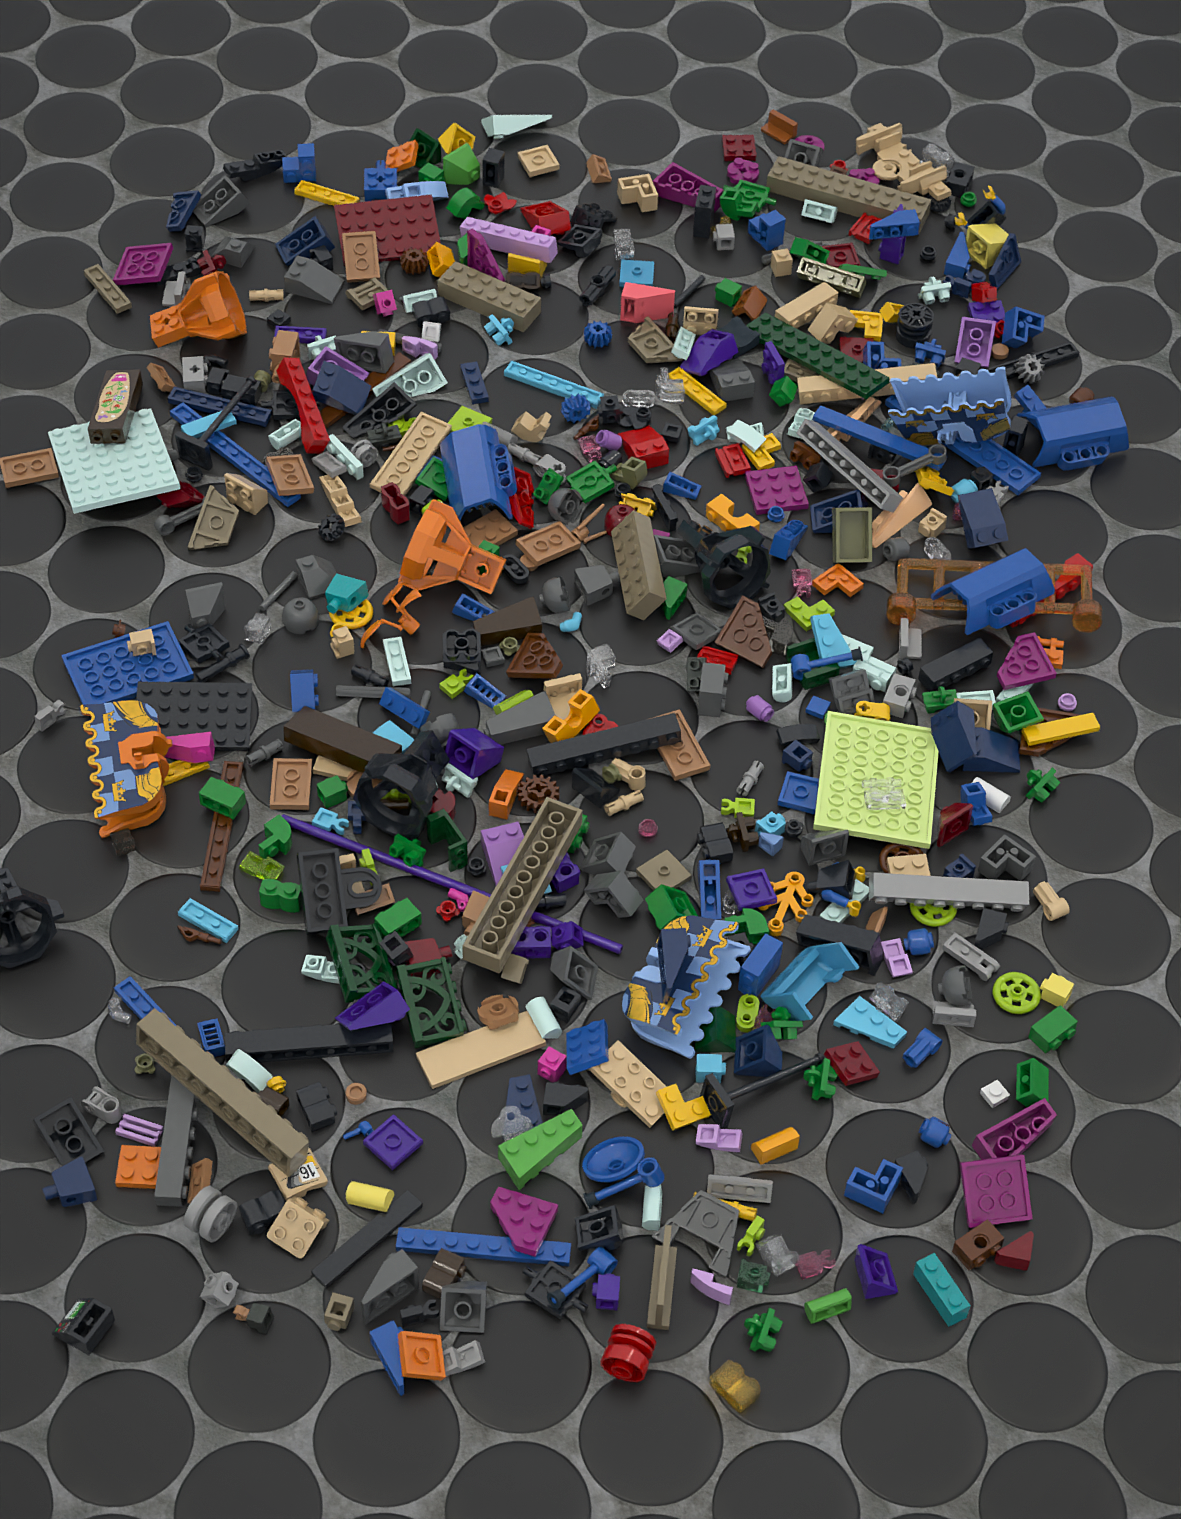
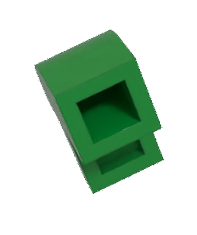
M463 188L453 195L446 209L456 217L466 219L472 208L483 210L485 204L469 188Z
M725 188L720 197L723 212L729 218L736 221L741 216L753 217L758 208L757 202L742 200L741 190Z
M279 814L264 824L265 837L268 839L259 844V854L264 861L274 857L279 851L286 855L292 847L291 827Z
M742 908L741 916L733 915L724 920L738 922L739 925L734 933H726L725 936L745 933L749 943L752 942L753 945H757L765 933L769 935L765 917L754 909Z

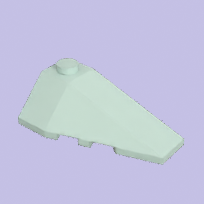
M492 115L481 119V122L488 137L503 139V136L551 119L552 115Z
M426 353L372 388V391L378 397L395 382L409 397L434 392L447 384V381L432 355Z

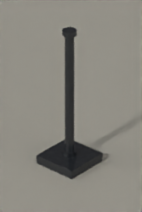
M247 377L246 383L199 439L181 431L175 434L178 453L181 459L210 471L213 465L209 444L206 441L252 386H255L257 381L254 377Z
M819 1052L813 1058L728 1093L725 1092L715 1075L711 1073L705 1076L700 1097L703 1096L714 1123L719 1125L720 1129H727L734 1108L732 1100L808 1069L811 1066L823 1064L824 1056Z

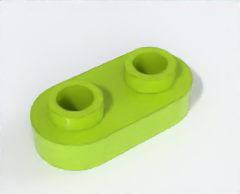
M745 994L739 1000L736 1027L741 1032L748 1033L756 1027L759 999L755 995Z

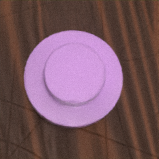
M1063 694L1058 699V706L1062 710L1072 711L1076 708L1077 701L1072 694Z

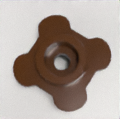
M119 620L118 625L114 624L112 635H115V638L124 635L126 625L121 624V620Z

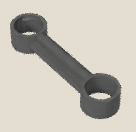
M936 444L929 448L928 454L899 468L895 466L886 467L883 470V480L890 487H893L900 483L901 477L930 463L936 465L943 464L947 459L946 448L943 445ZM934 453H942L943 455H941V456H934L933 454H934ZM888 475H896L897 477H895V478H888L887 476H888Z
M205 497L200 504L172 517L168 515L158 517L154 527L160 535H169L173 532L176 525L200 514Z

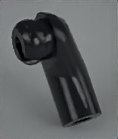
M206 354L203 356L204 363H207L208 367L211 365V362L224 368L229 363L227 359L219 355Z

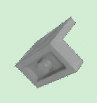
M179 272L177 281L166 282L162 306L172 307L182 302L187 286L186 272Z
M901 618L899 627V658L921 659V629L908 628V618Z
M933 1002V1024L974 1027L976 1019L974 1005L954 1006L948 1002Z

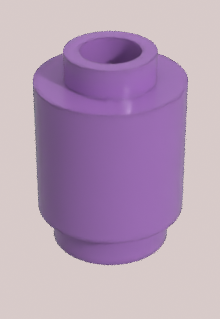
M601 430L596 435V443L605 449L617 451L622 446V438L620 435L608 430Z
M752 696L746 702V710L758 720L767 722L772 718L774 714L772 706L760 696Z

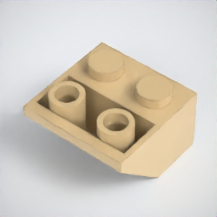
M685 306L683 328L696 335H703L711 329H717L719 309Z
M231 473L224 475L227 499L230 503L236 504L244 511L250 512L253 515H256L268 503L266 489L241 475Z

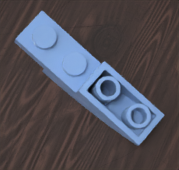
M442 181L406 183L402 186L385 189L387 199L432 194L433 201L449 198L446 184Z

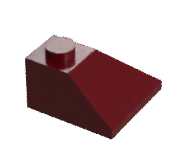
M179 481L180 489L157 494L156 496L162 501L161 504L167 508L194 507L200 504L205 497L189 483Z
M954 803L940 811L937 846L939 848L968 830L973 810L971 803Z

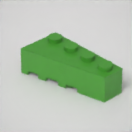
M570 1109L498 1145V1159L519 1191L530 1179L533 1180L545 1166L553 1163L558 1155L563 1154L582 1138V1123L574 1111Z

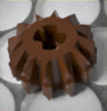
M416 247L415 249L409 248L408 251H403L400 258L402 270L406 271V274L412 273L413 275L414 273L420 274V272H425L428 267L426 252H423L422 249L417 250Z

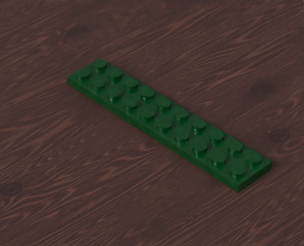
M766 312L746 325L749 329L760 334L759 343L765 345L766 342L772 341L778 353L864 399L869 398L890 383L888 376Z

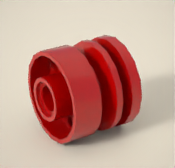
M628 1324L615 1325L612 1328L611 1336L608 1339V1346L604 1350L600 1365L607 1373L618 1379L640 1382L647 1373L649 1367L648 1360L653 1356L656 1340L650 1333L639 1327Z

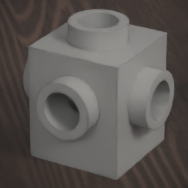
M227 1272L210 1274L205 1280V1286L200 1298L215 1309L228 1307L236 1295L235 1291L239 1283L232 1279V1276Z

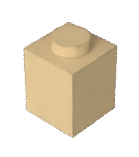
M788 249L772 251L771 268L775 277L791 275L793 259Z

